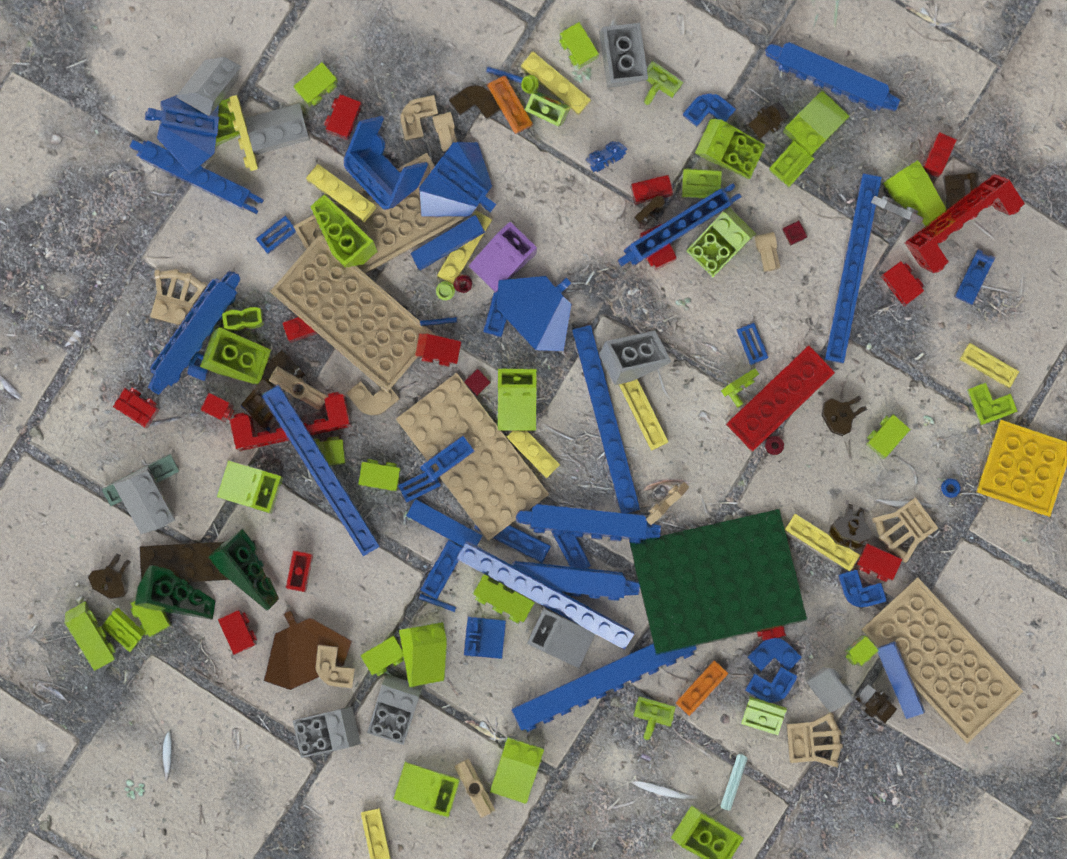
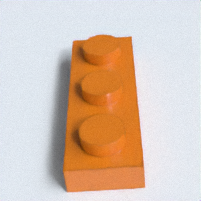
M506 76L500 77L487 85L515 134L533 125Z
M714 660L675 703L690 716L729 673Z

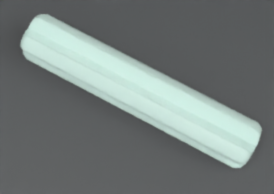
M738 754L721 803L722 809L731 810L747 762V757Z

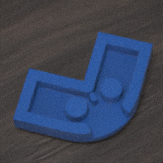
M704 94L698 96L682 116L695 127H698L708 114H711L715 119L727 122L736 109L717 94Z
M857 570L838 575L844 597L850 604L856 607H869L886 602L881 583L862 588Z
M772 638L760 643L747 658L760 671L774 658L789 671L802 657L784 640Z
M782 667L779 668L771 683L754 674L745 691L760 700L770 703L778 702L787 696L798 676Z

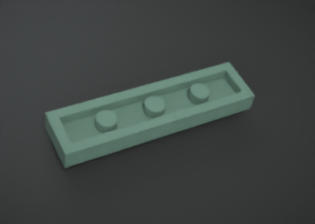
M171 453L147 465L157 483L180 471ZM114 483L102 488L110 506L122 501L113 485Z

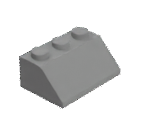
M640 23L602 27L599 34L607 88L627 86L648 80Z
M226 57L207 59L177 94L176 98L210 116L237 82L241 66Z
M300 103L245 118L250 143L255 155L310 140Z
M148 466L113 484L140 534L157 530L175 521V515Z

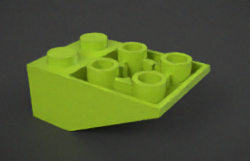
M710 119L695 154L750 179L765 145L721 119Z
M729 207L718 216L686 251L714 277L756 233Z
M498 369V431H536V369Z
M228 460L217 497L272 514L283 477Z
M405 762L394 799L431 813L449 817L460 778Z

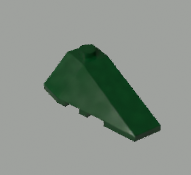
M242 528L218 546L208 558L219 572L268 611L279 600V597L271 579L266 577L262 568L264 564L262 560L259 561L255 550L257 548L254 542Z
M150 565L137 586L135 606L212 620L216 601L199 589H195L187 584L188 582L175 576L169 569Z

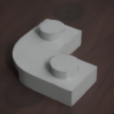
M876 196L873 197L871 203L921 225L923 217L917 215V210L907 207L906 210L892 204L893 200L886 196H882V199Z

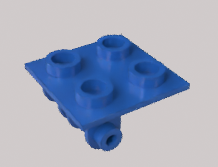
M612 141L603 150H596L590 153L589 157L585 160L590 164L592 172H599L606 168L605 165L609 166L608 160L613 164L614 161L617 162L624 158L627 148L619 141Z
M468 617L464 655L502 659L506 621Z

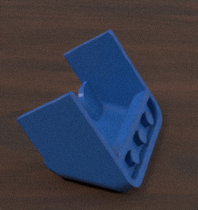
M379 116L359 121L344 157V167L382 209L387 210L394 208L419 187L428 163L423 162L403 167L400 173L383 155L385 141L378 132L384 117Z

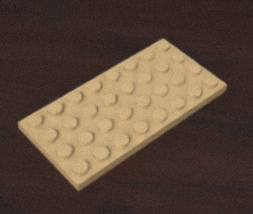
M425 153L397 170L401 173L403 167L427 162L428 166L420 182L421 185L435 166L428 153ZM419 187L394 208L387 210L382 209L363 188L356 191L376 206L375 211L365 222L337 202L334 203L373 240L378 252L364 264L357 265L365 274L464 220L463 217H421ZM314 215L293 226L306 250L319 235L324 238Z
M321 235L314 240L270 291L386 393L417 358L415 354L419 334L435 335L426 326H420V321L357 266L345 268L332 255L326 240Z
M457 373L396 418L397 422L427 461L462 436L468 441L475 452L444 473L440 478L488 541L516 521L515 517L518 512L522 510L529 511L549 495L505 435L498 431V426ZM435 463L432 468L436 472L439 470V467Z
M918 577L861 629L877 648L896 642L915 689L966 744L1023 692Z

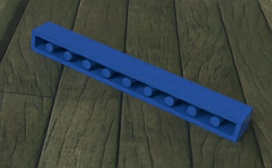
M648 645L512 708V712L521 731L525 729L526 732L537 728L536 724L541 721L546 724L554 720L553 716L560 713L563 716L572 711L571 707L578 705L580 708L589 704V699L593 697L600 699L606 696V691L612 688L614 691L625 687L623 684L625 682L631 681V683L639 681L642 679L641 675L647 672L649 675L660 671L658 667L664 664L666 667L677 663L676 659L681 656L686 659L694 655L693 651L697 648L694 646L656 655L654 645Z

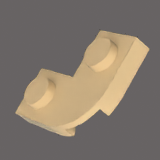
M434 95L414 99L402 110L400 119L405 141L423 138L420 119L438 115Z
M361 381L346 393L357 408L367 415H380L400 400L392 389L387 393L381 389L372 396Z
M685 482L679 486L674 485L668 491L669 494L659 504L656 503L649 510L650 515L646 521L652 525L662 517L668 508L685 494L689 486Z
M318 645L316 672L321 680L330 686L353 688L355 668L336 666L338 647Z

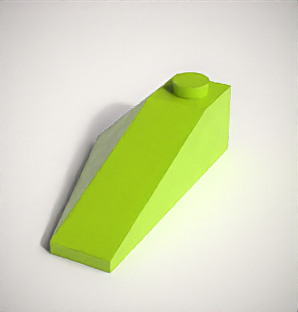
M919 160L883 183L896 203H899L905 209L910 207L918 211L917 215L923 217L922 224L925 226L947 210Z
M325 194L310 206L332 255L345 268L364 264L378 252L373 240Z

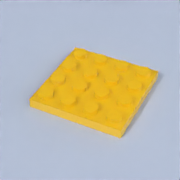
M999 420L976 493L1050 517L1067 467V442Z

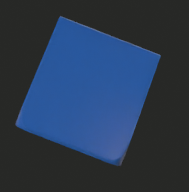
M195 353L188 366L187 374L205 381L209 370L200 367L204 355Z

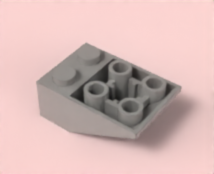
M543 609L527 644L580 668L595 634Z
M823 667L805 682L828 711L832 713L853 701L854 698L851 695L854 693L847 684H842L839 681L841 676L835 669Z
M386 674L367 733L404 745L423 686L409 687L408 681Z
M353 707L293 720L301 758L361 744Z

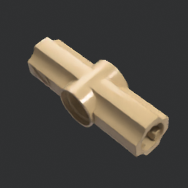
M277 366L271 374L270 382L275 385L279 384L283 390L292 394L293 397L304 401L317 410L325 403L324 398L327 395ZM301 384L303 389L300 392H294L293 388L295 385Z
M468 758L455 765L454 767L480 818L494 812L495 808L470 759ZM472 783L479 784L480 791L478 793L470 791L469 786Z

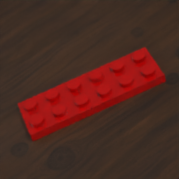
M808 345L725 425L753 452L835 372Z

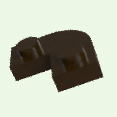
M478 85L466 87L449 99V102L459 116L475 105L486 121L501 111L493 95L486 88Z

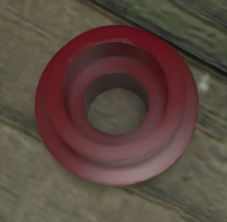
M466 274L457 276L453 283L455 290L460 293L469 292L473 284L470 276Z
M778 436L769 437L765 442V449L771 455H778L784 449V442ZM772 442L778 443L777 449L771 447Z

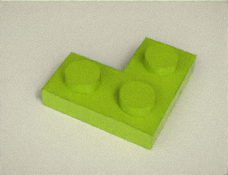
M986 383L967 390L980 425L1018 412L1011 394L992 400Z

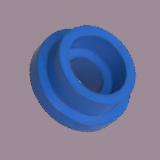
M946 479L941 485V491L946 497L953 498L960 493V484L955 479ZM948 485H952L954 487V490L952 492H949L947 490Z

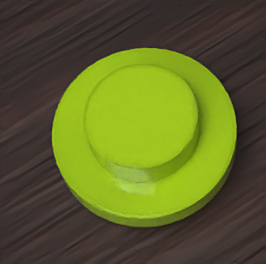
M528 75L523 78L521 87L527 94H532L538 90L539 81L536 76Z
M443 281L437 285L436 294L441 300H450L455 294V288L452 283Z

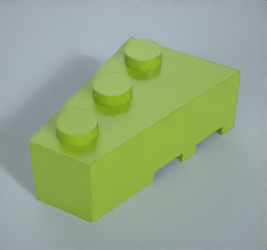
M485 574L473 595L477 596L475 598L476 601L483 605L486 602L493 605L492 610L501 615L504 611L510 615L508 619L517 624L520 621L524 623L535 603Z
M86 601L65 612V624L94 671L115 660L114 653L116 650L111 642L108 643L105 631L101 626L99 627L96 617Z

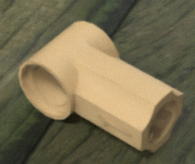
M451 112L432 117L443 152H446L454 142H457Z
M774 232L756 235L755 244L757 251L760 252L764 272L780 269Z

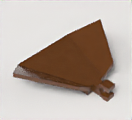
M292 610L286 612L284 616L290 627L274 635L264 681L292 690L318 678L319 675L316 672L318 645L338 647L336 666L343 667L352 640L311 617L297 623Z

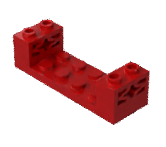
M993 174L904 243L920 267L933 274L938 273L949 263L938 243L946 241L951 233L960 230L968 220L976 218L984 208L993 206L995 210L1010 216L1018 213L1025 203L1009 179Z
M339 392L329 393L328 397L324 398L329 421L323 418L314 420L312 425L303 423L311 436L352 427L346 397ZM245 413L234 414V418L229 419L235 448L238 451L290 441L282 428L276 429V433H270L269 431L257 433L256 437L253 419Z

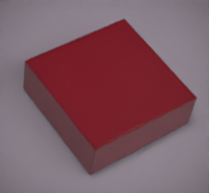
M799 220L782 228L790 246L807 238Z
M478 369L464 381L476 396L491 384Z

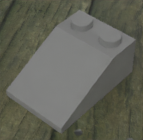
M656 331L605 341L599 354L614 385L632 382L671 362Z

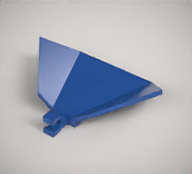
M177 95L160 102L161 110L148 108L145 112V120L160 121L157 139L183 168L191 174L215 154L219 105L208 116L176 98Z
M454 142L419 187L421 217H469L479 203L488 212L494 209L497 204L485 196L491 189L492 183L478 142Z
M546 276L498 280L497 309L535 350L564 351L572 304L561 293L571 282L565 278L555 287Z

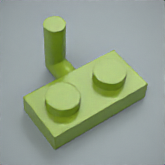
M652 61L647 67V81L653 86L646 95L644 103L650 105L659 90L673 98L684 82Z
M754 368L730 383L721 392L725 397L729 395L736 407L739 408L744 403L737 394L743 390L742 386L747 388L755 382L754 378L759 375L758 371Z
M638 697L633 716L648 720L643 735L645 740L651 738L656 723L671 727L675 706Z

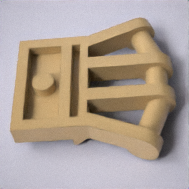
M178 269L161 272L160 270H155L157 294L150 317L180 326L208 284L199 281L192 273L187 272L185 274L179 272ZM171 278L167 296L163 295L161 279ZM178 279L184 281L180 299L173 298ZM191 283L198 290L191 300L187 302L185 300Z
M916 498L910 500L894 513L872 518L873 523L876 524L879 535L878 539L884 542L888 552H892L900 557L904 563L908 561L918 543L938 529ZM898 517L900 521L885 532L883 520ZM904 525L908 532L895 542H892L889 535ZM912 536L914 538L907 552L897 547Z
M833 712L827 713L812 722L786 724L790 763L817 761L838 768L839 763L837 761L843 745L840 743L841 730H839L833 718L835 716ZM824 721H827L831 729L830 731L813 732V727ZM832 736L833 744L814 746L813 737ZM833 749L830 760L815 756V751Z

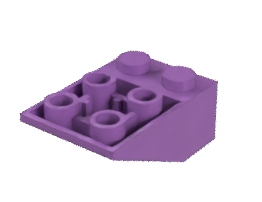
M509 222L494 236L471 262L469 267L496 293L498 291V280L511 279L536 255L537 247Z

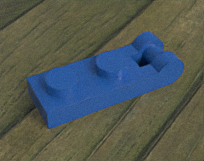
M977 249L954 297L969 305H973L995 257L985 255L982 250ZM979 260L985 262L984 267L977 265Z
M462 436L424 463L420 469L426 472L429 476L428 480L432 483L475 451L465 437ZM435 463L439 467V470L436 472L431 467Z

